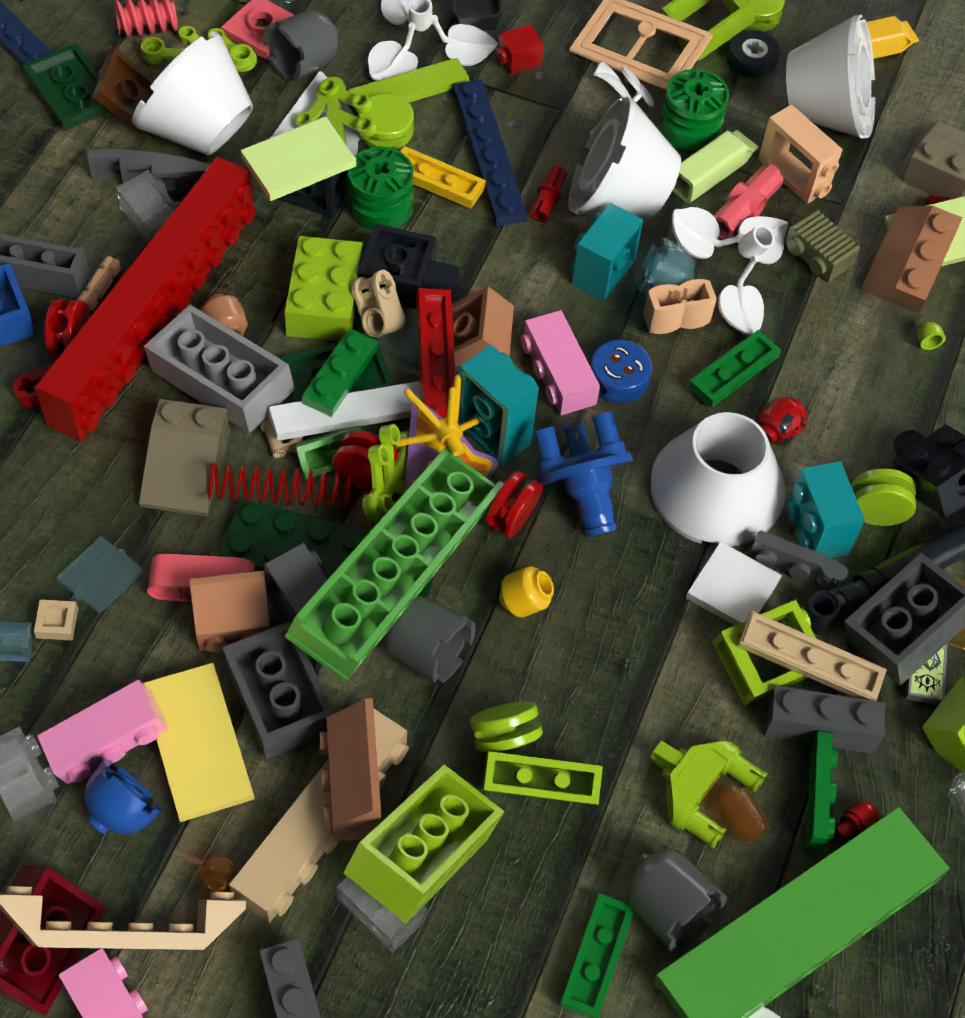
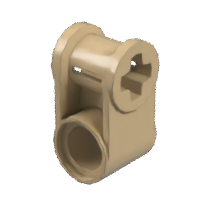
M379 270L372 277L355 279L351 290L357 303L365 332L369 336L379 337L402 329L405 323V314L401 308L395 281L391 274L386 270ZM381 284H385V285H386V286H385V287H382V288H380V286H379V285H381ZM367 288L368 292L362 293V290Z

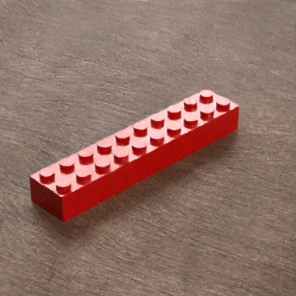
M216 157L36 385L35 389L46 426L80 442L88 432L94 431L100 416L107 407L109 408L115 403L118 392L125 383L131 382L137 367L143 359H147L144 345L166 327L179 312L181 313L187 307L193 293L196 290H200L204 285L208 273L213 267L216 268L220 264L227 248L236 243L239 232L246 224L252 222L256 209L253 204L254 188L251 183L250 170L219 157Z

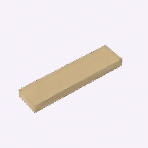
M754 611L748 614L737 647L859 699L877 701L887 669Z

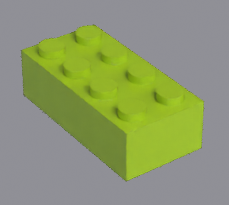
M444 764L359 842L343 873L406 924L488 840L505 811Z

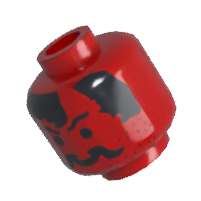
M779 396L773 399L758 414L757 423L765 432L770 444L775 443L786 446L805 430L807 411L797 399Z

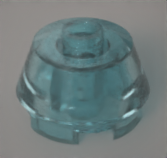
M661 236L659 239L661 245L659 247L652 245L641 269L645 270L644 281L639 280L637 282L638 290L648 294L650 289L659 285L672 284L679 286L686 281L693 280L695 257L685 252L676 239L669 240Z

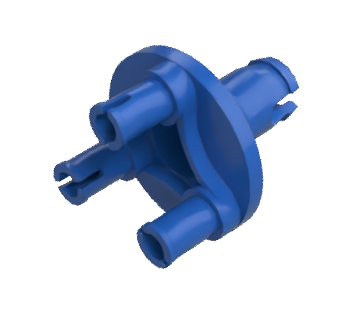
M613 411L591 417L600 445L596 452H591L585 423L575 424L578 439L575 438L572 425L563 428L571 453V457L565 459V456L561 457L554 431L555 427H548L533 432L541 460L538 463L541 474L537 477L538 482L542 485L563 481L566 493L576 501L578 513L585 526L587 537L616 530V523H614L613 505L609 494L613 483L610 469L633 462L631 452H626L624 441L619 439Z

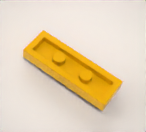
M406 146L400 151L411 161L414 167L413 184L470 209H472L485 189L486 180Z

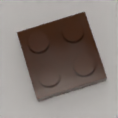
M114 48L107 53L92 97L140 134L144 130L138 129L132 123V117L139 102L142 100L147 103L154 91L150 86L155 80L118 49Z

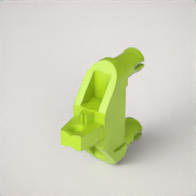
M661 740L651 753L650 760L663 770L661 775L667 780L665 787L670 824L677 830L684 831L687 829L709 845L711 849H714L717 841H720L727 829L721 827L699 811L701 801L722 774L725 776L728 773L755 793L768 773L762 771L741 756L742 751L739 750L740 747L730 741L691 746L688 751L680 748L678 751Z

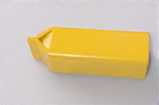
M896 16L867 22L873 59L902 53L913 43L919 42L918 37L907 20L901 22Z

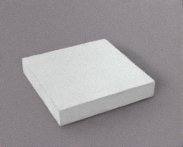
M720 542L687 592L686 599L735 626L746 621L751 611L760 614L780 582L782 575Z

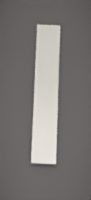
M420 381L348 393L332 417L302 404V401L270 406L268 415L277 441L331 432L348 427L410 418L412 401L404 394V391L410 389L421 400Z

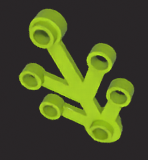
M183 26L178 31L179 41L185 46L191 45L200 38L192 26ZM213 28L208 32V40L213 38L210 35V32L216 31L222 37L237 71L245 72L255 67L257 56L249 45H235L225 36L224 30L220 28ZM158 37L146 38L141 43L142 57L151 65L160 64L163 59L174 60L185 50L165 48L163 40Z
M339 77L324 79L316 90L318 99L309 111L301 112L295 120L298 127L318 119L327 107L328 114L326 117L345 144L344 126L358 131L364 138L373 136L377 130V126L371 117L364 116L358 118L341 110L340 103L343 102L353 106L358 113L364 114L370 111L373 104L367 93L360 92L354 94L347 91L343 80Z
M395 424L382 426L379 430V438L382 444L371 446L368 450L373 489L370 493L364 495L362 506L366 518L371 522L375 521L378 523L396 503L392 500L394 493L403 495L405 492V481L401 480L407 468L408 445L395 446L399 453V457L395 462L393 445H398L400 439L409 438L410 430L399 432ZM382 466H383V469H384V481H383Z

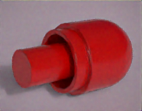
M868 801L855 803L843 812V815L840 817L841 824L835 827L834 837L838 841L843 842L850 836L855 838L880 820L877 807Z

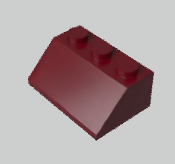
M23 865L11 885L32 887V895L43 896L40 929L46 928V921H70L71 930H87L88 922H98L105 909L103 904L47 866ZM0 910V997L39 1015L46 1016L63 986V982L58 974L75 964L83 948L33 946Z

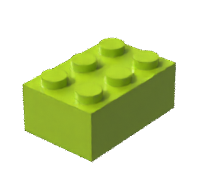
M299 236L285 308L286 336L340 342L349 328L353 329L357 303L351 289L353 281L358 278L357 272L363 258V242Z

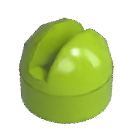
M926 322L918 330V341L922 349H935L946 340L942 328L935 322Z

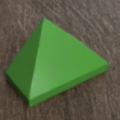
M354 426L314 434L296 445L295 449L304 479H308L310 470L313 471V477L321 475L324 470L326 473L334 471L333 457L337 449L340 448V443L344 436L353 431H362L361 427Z

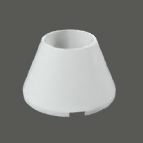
M854 15L789 52L786 65L787 95L789 105L792 104L812 123L855 137L869 138L873 130L875 116V97H871V80H875L873 51L866 20H859L862 18V15Z
M216 31L210 32L213 38L206 41L203 37H200L189 45L150 86L154 91L147 103L142 100L139 102L132 117V123L138 129L202 154L211 155L220 149L244 124L253 110V104L222 37Z
M627 96L625 99L620 97L609 107L585 146L590 151L584 165L578 164L570 186L568 207L571 212L577 215H596L598 212L602 213L612 203L638 217H652L665 204L678 178L681 156L633 99Z
M724 412L711 415L670 441L658 454L651 472V496L660 516L677 533L700 544L702 541L711 543L723 542L733 547L755 540L758 531L768 532L773 527L781 514L785 502L784 478L765 432L755 421L737 413ZM704 461H725L736 466L743 474L722 473L713 469Z

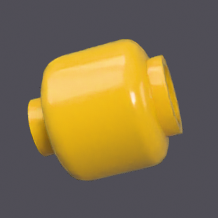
M528 566L504 577L501 582L499 599L502 606L511 614L524 618L548 608L554 594V586L546 572L536 567Z

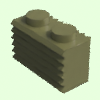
M819 210L813 211L790 226L785 240L788 250L794 256H800L809 264L811 271L815 275H821L828 282H831L837 276L839 277L841 273L843 274L850 267L852 268L860 251L859 244L856 245L855 241H851V238L847 237L846 233H842V230L838 229L837 225H833V222L829 221L828 217H825Z

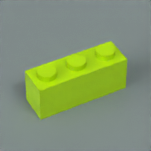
M488 751L485 757L481 790L599 805L603 766Z

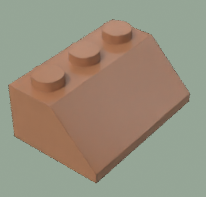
M899 206L861 290L920 313L963 217L935 206Z
M373 698L363 699L327 717V732H320L321 755H329V767L322 768L323 791H331L332 803L324 805L325 829L333 828L334 842L364 839L381 823Z

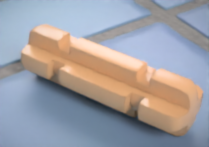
M110 256L105 257L100 264L102 269L98 268L86 285L85 289L87 291L83 290L77 300H83L88 305L90 312L95 309L99 303L97 300L103 297L113 282L112 278H115L121 270L118 259Z

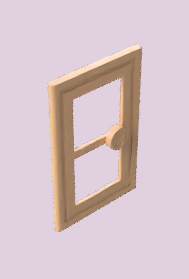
M603 0L570 47L569 52L596 63L605 62L612 69L622 72L621 67L624 65L639 80L666 90L667 83L673 75L683 70L692 69L713 38V35L708 31L626 0ZM613 12L640 22L638 25L640 38L626 57L592 44ZM656 29L689 41L668 73L633 60L645 40L653 36Z

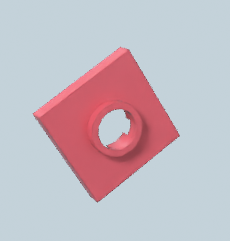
M251 0L229 19L221 29L224 30L225 36L237 44L249 45L258 56L268 61L272 54L269 44L264 45L263 42L264 31L267 26H256L257 19H265V23L271 25L294 16V14L268 0Z

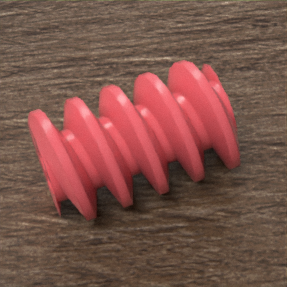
M119 0L114 2L119 35L121 29H123L127 37H131L132 29L135 28L139 36L143 35L144 26H147L151 34H155L156 25H159L162 32H166L168 23L171 24L174 31H178L174 0L172 2L170 0H161L160 3L157 0H149V5L144 0H138L137 6L133 4L132 0H126L125 8L122 7Z

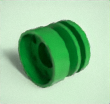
M700 69L683 70L672 76L667 83L660 119V131L671 145L681 150L698 151L721 135L726 107L729 101V90L726 83L718 75Z
M372 147L362 150L354 156L356 158V167L348 169L349 212L356 223L369 230H373L374 224L399 228L409 220L413 213L414 167L406 155L390 147Z

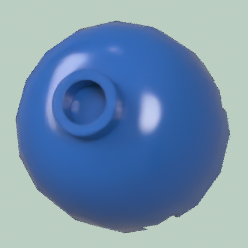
M104 759L93 771L85 786V805L91 813L88 821L103 834L111 830L119 835H131L143 830L162 812V806L158 802L153 808L146 800L152 796L150 791L122 767H119L116 772L109 769L108 766L112 761Z

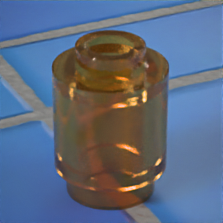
M734 785L718 796L720 803L716 806V810L737 839L741 838L745 845L754 842L770 829L766 821L768 816L747 787L739 789Z

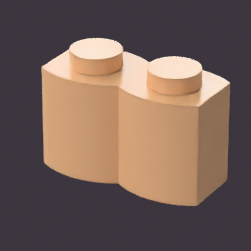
M694 279L686 281L679 286L665 284L650 289L643 312L649 333L666 334L680 327L695 329L709 324L717 299L710 281Z

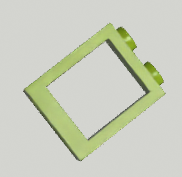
M673 0L662 8L663 15L683 21L711 0ZM720 0L732 14L708 30V32L712 33L713 38L698 58V61L755 22L753 6L749 0ZM677 37L681 48L684 50L689 41Z
M796 600L761 614L775 621L784 618L789 627L816 638L811 629V621L807 612L800 608ZM746 621L721 631L712 641L744 706L771 695L775 685L789 687L809 678L795 671H790L763 683L747 651L737 647Z

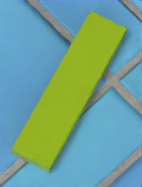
M454 58L349 89V92L354 94L365 92L369 97L382 93L395 94L410 103L453 90L454 83L468 82L469 76L459 59Z

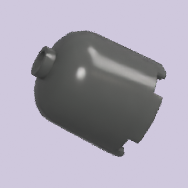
M315 10L305 11L268 25L264 31V45L269 44L272 57H269L268 60L275 72L284 80L289 78L293 79V81L299 80L328 65L338 53L339 40L336 26L325 14Z
M419 594L386 633L383 640L387 651L432 682L435 683L438 680L444 683L461 666L463 660L458 656L465 643L469 646L472 645L476 627L475 623L467 617L428 596Z
M664 849L656 851L651 855L644 853L631 866L633 873L627 883V900L671 952H674L677 948L675 943L681 941L687 946L700 936L713 922L709 914L717 905L719 908H723L726 904L727 896L686 856L677 850Z

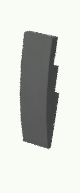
M87 149L92 180L122 178L123 187L154 186L155 195L189 193L211 165L186 157L152 151Z

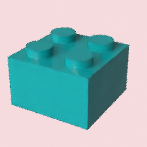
M612 203L602 213L598 212L591 222L590 229L587 233L582 232L574 244L576 257L571 265V270H573L572 285L605 301L636 260L643 219Z
M842 462L801 469L797 482L793 486L790 500L786 504L788 518L790 521L795 522L798 530V544L824 554L828 558L849 555L865 519Z

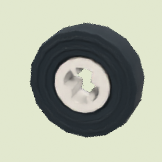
M759 30L739 32L732 38L728 47V61L732 68L747 76L759 77L769 74L775 69L780 57V47L775 38Z

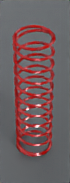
M216 463L210 464L209 500L212 499L215 473L216 496L219 501L224 496L227 479L229 478L231 500L233 502L236 501L242 479L244 500L248 503L251 500L256 479L257 499L260 504L265 500L269 484L271 501L275 505L279 500L283 484L284 500L288 506L292 503L296 487L300 506L306 503L309 488L311 502L314 507L319 505L322 492H324L325 504L330 508L334 503L336 491L339 507L347 509L349 506L351 493V474L349 472L345 476L342 506L339 472H336L330 504L327 498L326 471L322 472L320 490L315 504L312 470L308 474L303 501H301L299 469L295 470L292 491L288 502L285 468L281 470L278 491L274 500L271 467L267 471L262 498L260 496L258 466L254 467L247 498L244 465L240 467L236 491L233 496L231 465L228 464L226 466L220 494L218 466Z

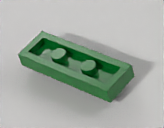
M349 328L303 393L302 404L332 417L376 353L379 341Z
M757 330L692 378L688 388L712 409L779 358L781 349Z
M821 731L817 732L810 745L805 850L821 852L826 842L833 839L835 832V818L829 816L830 804L833 805L836 798L837 785L836 782H831V770L836 768L838 749L832 747L833 733Z
M600 893L598 894L563 994L560 1008L586 1018H599L635 911L630 904Z

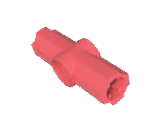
M772 164L768 166L762 165L746 183L739 182L733 188L727 202L713 215L719 225V238L733 237L738 232L739 225L745 219L757 217L761 214L767 200L782 186L784 178L777 167Z

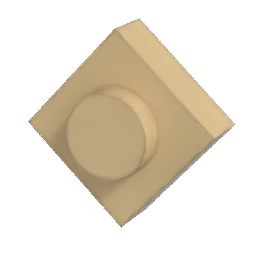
M40 600L34 627L36 639L73 640L78 613L77 602Z

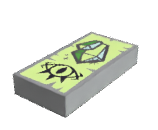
M947 644L906 680V700L939 706L945 698Z

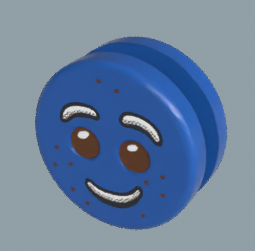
M613 340L601 345L593 354L591 369L600 385L598 396L606 401L618 404L630 403L642 397L648 388L652 372V362L648 353L638 344L627 340Z

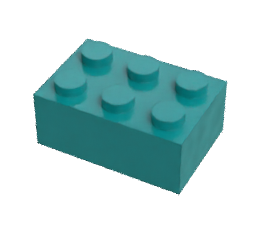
M490 344L460 366L461 392L458 424L460 425L477 418L479 423L464 432L486 453L497 459L500 466H504L531 445L539 387L529 374H524L513 364L507 354L500 353Z

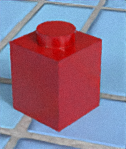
M531 24L499 34V45L496 48L498 62L505 66L510 75L541 66L544 43Z

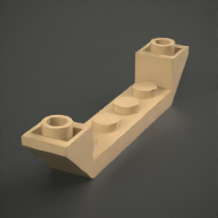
M7 886L6 894H0V910L33 946L52 948L204 950L246 909V901L234 900V892H210V900L198 899L196 932H193V924L174 923L169 924L168 931H153V923H129L128 931L112 930L113 922H88L87 930H71L70 921H46V928L40 929L43 896L32 895V887Z

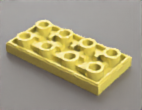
M214 663L143 683L151 690L168 726V729L159 733L157 743L179 821H187L254 800L253 790Z

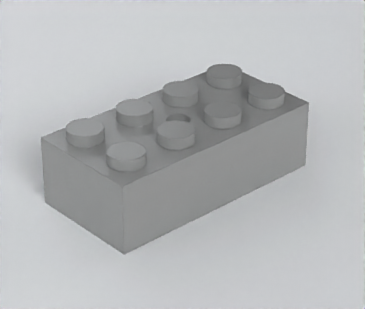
M192 305L185 308L144 345L153 373L206 406L227 408L228 420L248 433H251L268 416L270 406L280 405L295 390L289 364Z

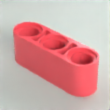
M158 554L152 557L147 593L158 600L192 602L189 579L254 572L255 565L250 560L238 557Z

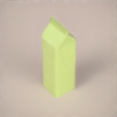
M727 130L681 162L679 175L672 191L686 203H691L746 164L759 146L738 130L734 132Z

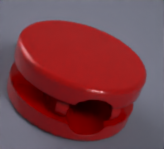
M56 299L47 310L44 330L45 343L50 357L55 361L91 317L89 307L83 300H71L68 302L64 299Z
M365 431L350 432L344 436L340 443V448L337 449L333 457L334 469L340 473V477L345 480L346 473L349 472L351 474V485L368 492L373 489L368 450L371 446L382 444L379 436ZM393 447V450H394V462H395V460L399 457V453H398V451ZM382 466L383 481H384V469H383V466Z
M519 470L514 472L503 484L485 517V525L491 529L501 531L500 534L507 539L514 537L525 524L543 490V485L536 480L530 482L523 490L527 475Z

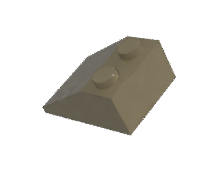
M939 121L923 138L911 157L903 182L935 196L963 197L965 195V132Z
M159 399L151 426L139 499L140 507L208 517L215 491L214 473L212 499L209 500V469L211 463H216L219 476L230 433L227 408Z

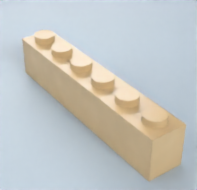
M374 709L380 790L387 777L385 775L386 771L392 764L397 766L403 760L409 747L407 746V730ZM329 759L322 768L329 767ZM322 768L229 884L230 891L234 892V899L246 901V908L267 923H270L276 914L282 916L288 910L294 899V896H292L293 892L300 883L306 885L311 880L318 868L316 862L324 852L330 854L339 842H334L333 828L325 829L324 805L332 803L331 791H323Z

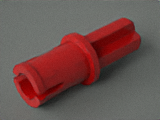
M560 165L550 168L544 183L537 189L538 196L529 214L538 222L542 214L541 222H546L549 219L554 203L558 202L561 198L560 190L567 177V171Z

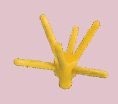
M455 376L454 387L449 389L447 417L441 420L410 389L404 391V394L420 410L421 415L434 426L435 433L400 439L399 444L395 446L400 447L439 440L442 445H448L453 456H459L465 452V447L460 439L463 431L477 425L479 420L474 418L463 424H458L461 392L460 376Z

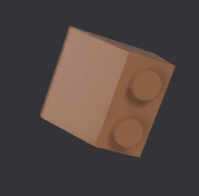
M489 286L452 304L455 367H460L490 344L500 353L503 352L508 356L510 355L514 305Z
M264 571L189 579L199 651L222 652V647L270 629Z

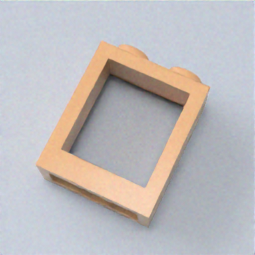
M791 104L769 117L758 160L765 166L772 164L777 167L784 178L783 183L808 204L816 198L825 197L830 192L834 174L839 167L838 162L842 148ZM790 144L813 163L811 170L789 151Z

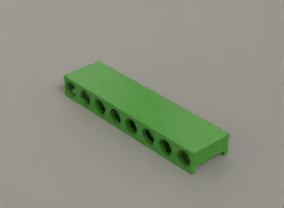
M447 445L299 611L285 638L344 682H347L488 511L504 483L499 480L497 484H494L459 457L453 456Z
M898 807L659 972L653 985L657 990L663 992L681 1018H749L938 883L950 868L901 808Z

